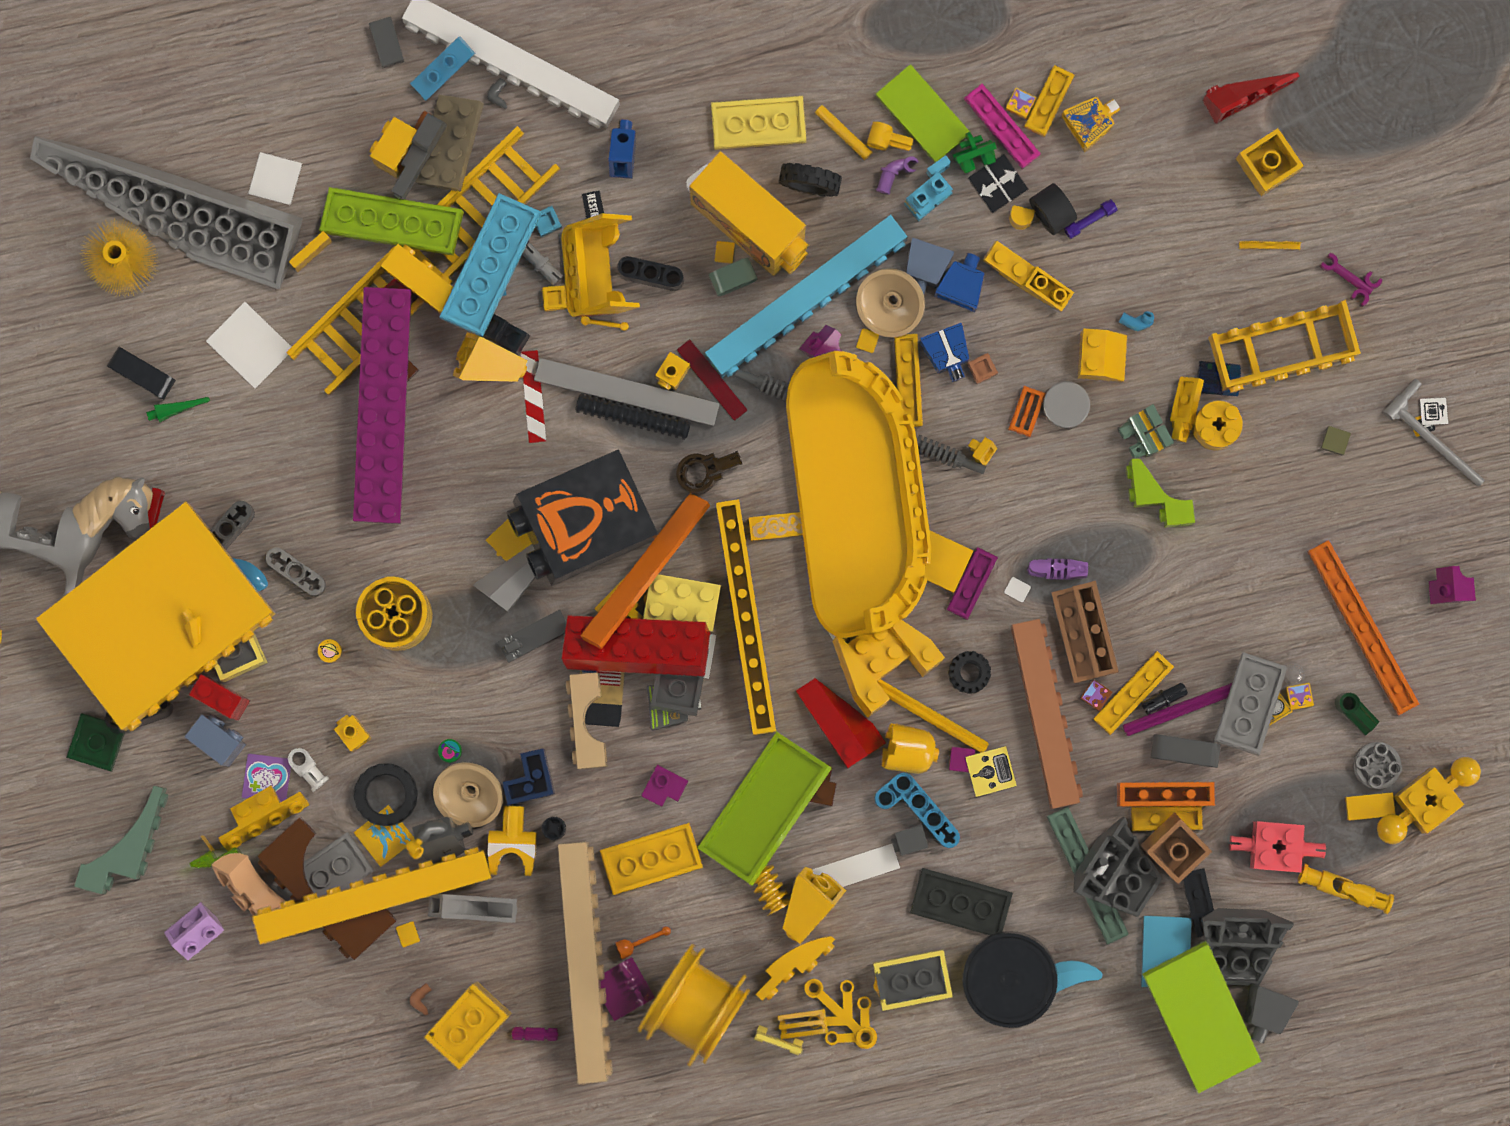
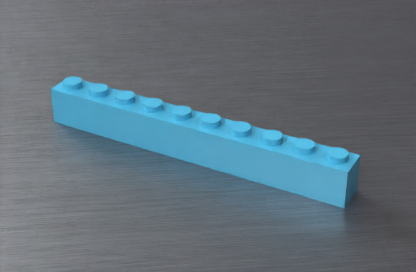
M891 215L706 351V358L721 378L725 375L728 377L732 376L739 370L738 366L744 361L746 363L751 362L758 356L756 352L764 347L767 350L777 342L775 338L780 334L784 336L795 329L794 324L799 320L802 322L806 321L813 315L812 311L818 306L823 308L832 301L830 297L838 292L841 295L851 287L849 283L857 279L860 281L869 274L868 269L873 265L879 267L887 260L886 256L892 251L896 254L906 246L904 242L907 241L908 236Z

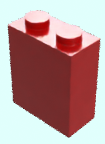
M200 675L189 694L191 697L228 718L238 721L251 701L204 675Z

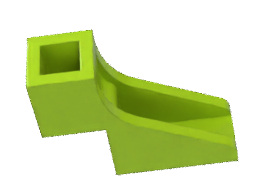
M1131 459L1129 461V465H1126L1127 479H1131L1132 488L1128 489L1129 501L1134 503V508L1162 505V508L1159 509L1160 523L1164 522V528L1188 526L1195 523L1193 500H1178L1168 496L1142 460Z

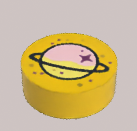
M327 639L319 644L318 656L324 662L333 663L341 657L342 648L337 641Z

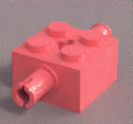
M1255 821L1253 822L1251 838L1231 835L1229 841L1239 843V845L1229 844L1230 851L1250 852V869L1301 873L1304 856L1325 858L1326 852L1316 851V849L1326 850L1325 843H1309L1304 841V825ZM1277 841L1279 845H1282V849L1278 850V853L1276 849L1272 848V845L1277 844Z

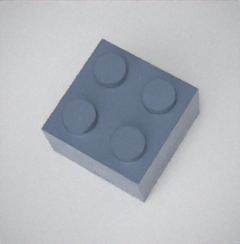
M202 714L185 738L220 765L230 767L247 745L242 741L244 737L234 729L231 730L229 728L227 730L224 728L225 722L216 715L210 714L207 716Z

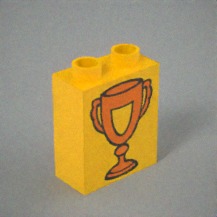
M721 151L689 185L691 205L772 276H775L781 268L792 274L807 257L806 249L809 244L805 242L806 225Z

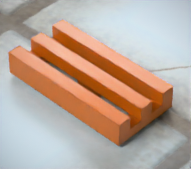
M1023 386L1008 430L1031 437L1046 393ZM1027 392L1031 393L1020 426L1016 427L1015 424ZM1035 395L1040 396L1029 428L1025 430L1024 426Z

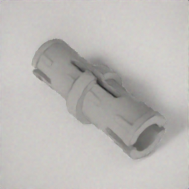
M531 243L527 245V248L525 247L522 255L535 267L534 270L537 273L540 272L552 286H555L557 281L559 282L563 278V275L549 262L550 259L544 257Z

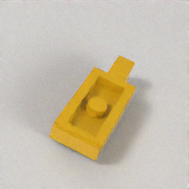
M1181 376L1179 379L1170 416L1173 428L1171 438L1178 442H1187L1189 430L1193 428L1204 380L1200 378Z

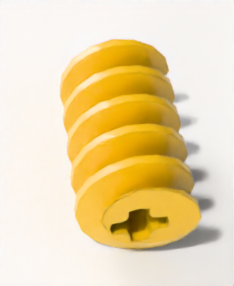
M767 865L753 884H758L754 893H762L758 901L767 902L762 909L771 910L768 915L786 907L790 902V899H783L787 891L778 890L783 883L774 882L779 876L778 873L770 874L774 868L773 865Z

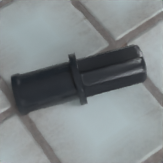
M1179 683L1165 691L1160 690L1159 694L1142 701L1141 704L1144 710L1147 709L1145 713L1150 715L1164 706L1170 707V703L1186 696L1188 692L1185 685Z

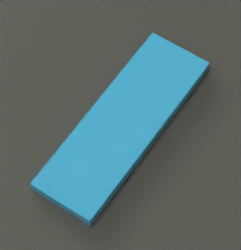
M498 193L440 314V319L483 337L541 216V211Z

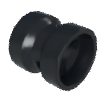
M558 817L547 818L542 825L543 835L550 840L561 839L566 833L565 822Z

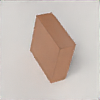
M988 353L967 363L977 384L998 374Z

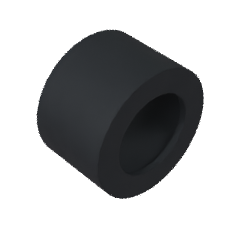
M1055 183L1050 184L1029 199L1036 216L1052 235L1057 234L1077 220V214L1072 204Z

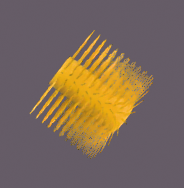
M114 218V232L113 228L109 231L110 227L105 229V233L99 226L106 238L105 242L96 235L101 242L93 237L91 244L87 246L90 247L88 249L93 248L89 250L90 253L83 252L80 254H91L88 256H93L89 258L94 259L86 261L96 260L85 264L93 263L88 265L91 266L88 269L93 268L90 270L94 273L91 277L95 276L93 279L97 278L95 280H98L97 284L102 279L104 282L102 287L104 285L106 287L109 283V285L111 284L110 289L113 286V291L115 284L117 286L118 283L119 288L120 281L122 285L124 280L123 287L125 284L126 289V285L129 284L131 286L130 291L132 288H135L133 283L140 288L134 279L136 276L133 272L147 284L138 274L149 281L146 276H148V272L152 269L147 271L148 263L156 264L159 262H154L157 260H146L151 258H147L150 256H144V254H152L147 253L152 250L147 248L150 245L146 243L149 239L145 240L147 237L143 238L145 234L141 236V233L139 236L140 231L136 234L138 229L135 232L130 230L129 233L132 234H128L129 228L127 231L126 229L124 230L120 223H118L117 228V221L115 226Z

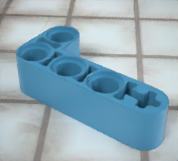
M900 773L876 792L874 800L879 808L889 809L902 799L940 845L945 848H953L959 843L960 834L910 774ZM899 777H906L909 780L910 785L908 789L900 790L897 787ZM882 792H888L891 795L892 801L889 805H882L879 802V795ZM915 795L924 797L925 803L923 807L916 808L913 806L912 798ZM934 812L939 815L940 822L937 826L928 824L927 817L930 813ZM946 823L948 826L944 830L947 833H954L952 837L954 842L945 843L943 841L945 835L941 831L937 835L935 830L941 828Z

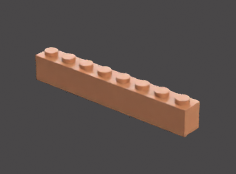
M1040 619L1013 624L1010 627L1050 809L1080 803L1079 798L1083 797L1081 785L1076 784L1074 775H1077L1078 771L1076 762L1071 761L1069 752L1073 751L1070 738L1065 736L1064 729L1068 728L1065 715L1060 713L1059 706H1062L1063 703L1060 692H1056L1054 683L1058 681L1056 671L1051 669L1049 660H1052V652L1050 646L1046 647L1044 637H1047L1045 623L1041 624Z

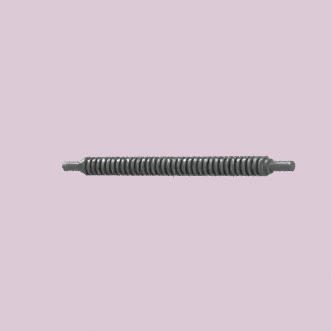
M741 369L736 371V378L756 385L755 388L760 389L759 392L762 393L766 389L765 394L768 395L772 391V397L777 393V399H780L782 395V401H786L789 383L785 387L786 382L783 381L779 385V379L774 383V377H771L769 381V375L756 376ZM922 435L918 436L919 455L924 451L925 457H927L928 453L931 454L930 459H933L935 455V461L937 462L939 458H942V464L947 460V466H950L951 462H953V468H961L963 466L984 474L987 466L965 458L966 455L961 454L962 451L959 450L955 454V448L950 452V446H947L945 450L943 449L945 444H941L938 447L939 442L936 441L935 445H932V439L927 443V437H924L922 441Z

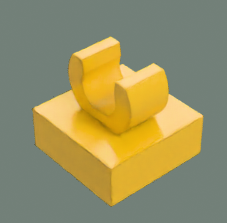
M986 437L981 443L972 439L968 444V447L971 448L970 450L974 452L972 457L982 465H987L998 449L993 441Z

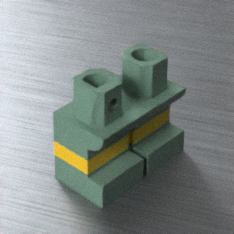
M1154 404L1131 416L1118 429L1123 440L1133 435L1137 439L1138 443L1128 448L1133 459L1144 455L1149 457L1174 444L1165 425L1160 426L1163 421ZM1156 428L1154 431H1152V432H1150V433H1148V434L1145 435V433H1147V432L1151 431L1152 429Z

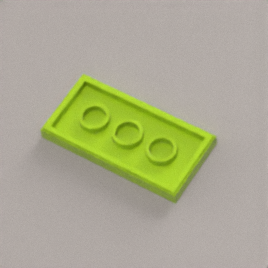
M911 64L875 95L934 162H937L952 151L960 142L966 139L965 133L970 132Z

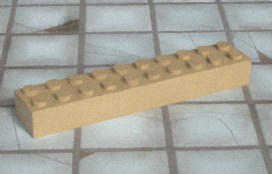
M589 842L558 845L578 1084L605 1082L613 1074L612 1060H607V1052L611 1050L610 1036H605V1028L609 1026L608 1012H603V1004L607 1002L606 989H601L600 980L605 979L604 965H599L598 957L603 955L602 942L597 941L596 933L601 931L600 918H595L594 908H599L598 894H593L592 886L597 884L596 871L591 870L590 861H595L594 847H589Z

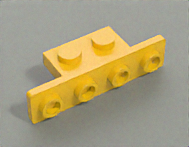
M271 785L230 808L238 827L225 833L218 839L227 851L238 848L242 843L259 836L263 831L280 824L293 814L300 813L309 806V802L301 792L280 802L275 789Z

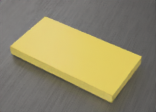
M803 96L711 103L715 150L806 143Z

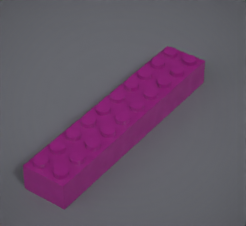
M364 287L353 509L354 522L401 524L411 289Z

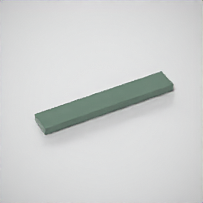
M1067 806L1046 817L1073 874H1075L1088 854L1089 849ZM1085 897L1107 945L1129 935L1117 909Z

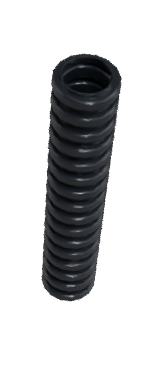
M584 393L579 394L576 404L577 413H580V411L584 415L589 413L591 417L597 415L599 419L605 417V420L612 419V422L619 421V424L624 422L627 426L632 424L634 428L640 426V429L647 428V431L652 429L654 433L660 431L662 435L667 433L670 437L671 435H675V438L682 437V440H685L688 436L691 424L688 419L683 421V418H679L678 420L676 416L670 418L668 414L663 416L660 412L655 414V411L648 412V409H644V411L640 407L635 409L633 405L627 407L625 403L620 405L619 402L615 404L612 400L608 402L605 398L600 400L597 396L592 398L589 394L588 396H584Z

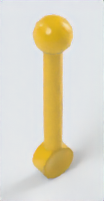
M588 316L581 318V323L585 326L595 324L620 328L622 331H626L629 328L626 322L620 324L590 319Z

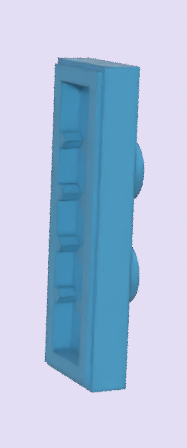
M459 36L410 84L425 100H428L476 53Z

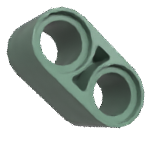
M749 258L738 260L709 274L718 297L758 280Z

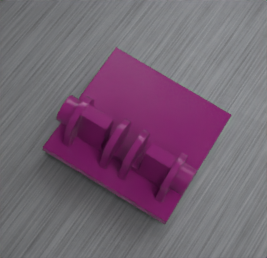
M632 957L604 972L605 979L600 980L601 989H606L607 1002L605 1006L614 1021L655 998Z

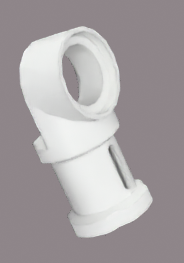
M297 748L289 753L288 762L290 766L310 784L312 792H315L329 780L328 776L324 777L318 770L316 762L310 757L308 751ZM302 752L305 755L306 760L303 765L298 766L293 762V755L295 753Z

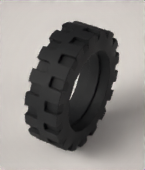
M784 163L781 166L778 183L784 187H789L791 190H798V192L833 197L839 195L842 176L820 167L799 163Z
M381 763L373 767L371 766L360 775L358 782L355 784L354 801L357 810L363 818L376 825L392 826L403 822L412 814L417 804L418 789L416 788V782L408 771L398 765ZM382 775H391L399 779L405 789V801L401 808L391 814H380L374 811L368 804L366 797L370 783L376 777Z

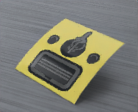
M1006 746L965 757L976 797L1017 786Z

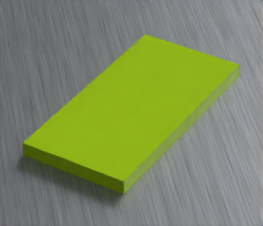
M776 732L704 837L698 849L753 886L832 768Z
M1206 941L1142 973L1198 1093L1262 1062Z

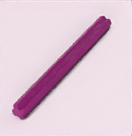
M1232 683L1123 725V730L1126 736H1130L1228 698Z

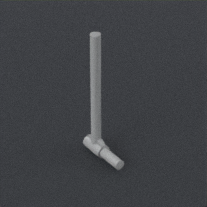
M1414 379L1402 394L1397 395L1383 411L1384 415L1390 420L1401 418L1479 487L1485 480L1406 411L1408 409V400L1422 385L1419 380Z

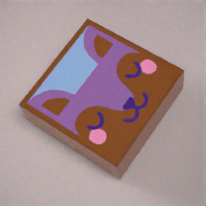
M1092 679L1080 699L1097 711H1100L1113 692L1095 679Z

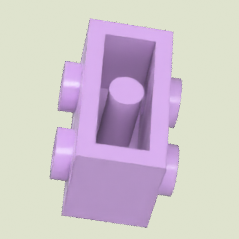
M200 902L164 933L171 946L186 960H189L213 939L217 938L224 929L218 918Z

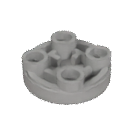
M1064 381L1057 383L1048 390L1044 397V415L1057 427L1074 428L1081 424L1089 413V396L1084 388L1074 382Z
M1373 742L1364 745L1358 750L1353 761V769L1357 779L1364 786L1372 789H1383L1391 786L1402 772L1401 759L1397 751L1384 742Z

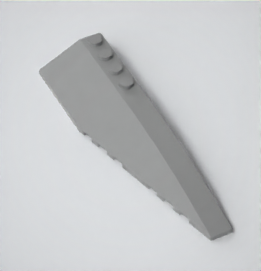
M38 136L34 137L30 156L31 160L52 173L66 178L68 183L82 188L92 198H98L103 201L105 206L134 224H140L148 229L150 234L155 237L159 236L167 241L168 245L174 249L178 248L185 252L187 257L276 289L281 288L289 261L292 258L298 241L303 218L138 163Z

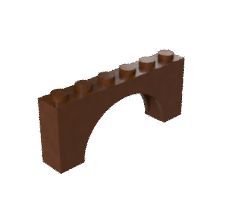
M301 816L257 856L260 859L258 864L266 872L270 870L276 876L274 881L283 890L287 888L292 893L290 898L294 899V903L304 901L303 896L314 893L305 876L304 856L306 848L311 839L316 835V832ZM386 908L323 926L324 930L322 932L331 942L334 939L340 945L339 951L347 959L351 957L355 960L388 930L397 919Z

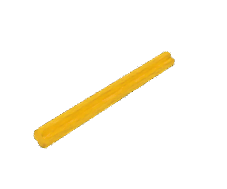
M878 681V684L893 702L980 753H984L988 748L989 743L885 681Z

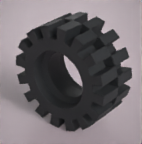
M975 651L960 653L949 665V680L959 692L967 694L979 692L989 683L991 678L989 661L982 654ZM967 663L974 664L979 671L977 679L971 682L964 680L961 676V668Z

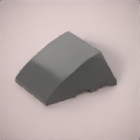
M1122 817L1097 838L1074 874V893L1139 917L1162 878L1149 856L1145 855L1138 844V838L1131 833L1127 826V820L1125 817Z
M1217 908L1202 918L1205 940L1227 985H1251V983L1260 985L1273 962L1271 960L1277 948H1281L1285 934L1294 925L1292 921L1258 909Z

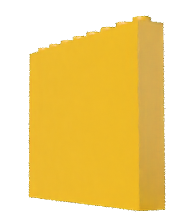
M184 502L38 616L36 620L120 729L133 731L142 724L140 720L146 715L150 717L161 709L160 704L166 700L170 702L180 694L178 690L183 686L189 687L198 680L197 675L202 671H210L217 665L215 661L220 657L226 658L236 650L234 646L239 642L245 643L254 636L253 631L259 627L264 628L273 621L271 617L275 615V612L189 503ZM187 609L191 610L194 617H200L201 643L196 648L192 647L184 627L187 622L181 613Z

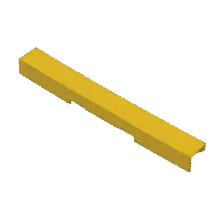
M1240 241L1239 249L1301 250V242Z

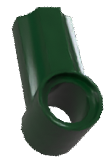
M1341 693L1336 697V709L1343 713L1364 736L1371 732L1380 722L1363 705L1356 694ZM1347 696L1352 700V707L1348 710L1343 706V700Z

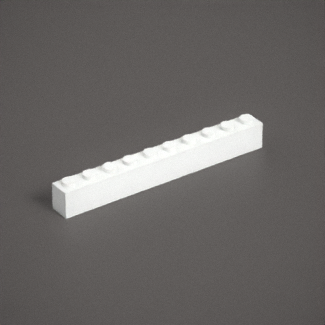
M411 0L402 17L404 24H406V29L415 34L419 31L425 34V38L434 44L440 42L446 45V48L460 36L476 53L469 62L475 65L481 63L487 66L486 70L496 76L500 73L508 77L506 79L508 82L515 86L521 84L527 87V91L537 97L540 94L547 97V101L556 107L562 105L568 108V112L578 118L583 116L589 119L588 123L594 127L601 128L603 126L607 129L620 105L619 99L428 0Z

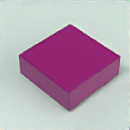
M951 747L949 770L969 773L965 757L975 755V749Z

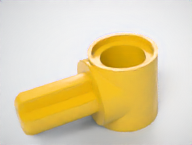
M874 121L872 122L866 145L877 150H886L891 146L910 151L913 139L892 133V126Z

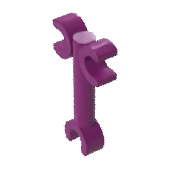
M1329 253L1327 257L1332 260V265L1328 266L1322 263L1320 265L1321 269L1327 272L1334 271L1358 288L1352 293L1350 299L1353 300L1356 295H1362L1363 302L1360 306H1365L1369 301V295L1373 289L1381 285L1382 279L1380 278L1375 284L1371 283L1369 278L1373 272L1370 271L1362 281L1341 266L1335 254Z

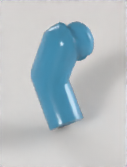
M1146 311L1135 318L1124 312L1119 323L1134 331H1141L1149 328L1153 324L1155 317L1150 311Z

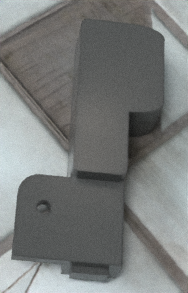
M429 113L425 116L414 135L412 145L401 163L404 170L392 189L394 196L398 199H406L447 127L444 121Z

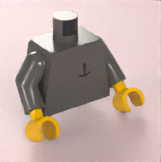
M450 817L427 821L424 824L412 827L415 841H409L406 848L409 851V855L414 859H418L423 854L427 860H432L434 864L441 862V857L455 853L457 857L464 853L465 845L463 839L473 835V830L469 822L456 826Z

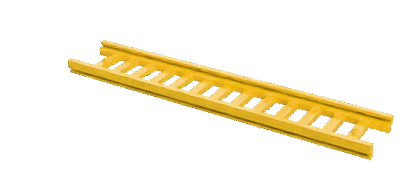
M517 126L464 178L461 192L451 190L437 205L451 207L456 202L482 228L486 218L462 195L472 186L493 206L497 197L479 180L488 170L518 199V202L525 204L560 170V167L557 164H553L540 176L512 148L524 135ZM504 154L534 183L526 192L495 164ZM461 226L458 238L468 249L460 257L455 253L454 256L443 254L452 263L443 272L448 278L466 262L475 243V240ZM396 246L286 352L295 360L308 348L336 376L324 389L329 396L360 366L361 354L331 324L341 315L362 336V323L347 308L356 299L363 305L364 287H369L372 283L378 288H384L387 285L380 277L385 272L381 268V264ZM412 249L416 252L414 257L419 261L425 259L434 266L432 271L439 276L442 272L420 250ZM419 297L411 304V315L425 303ZM323 331L353 360L344 370L314 342Z

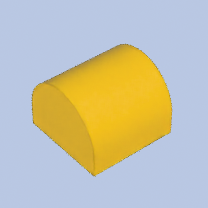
M1015 205L1012 206L1009 216L1010 224L1018 230L1028 228L1032 223L1035 211Z

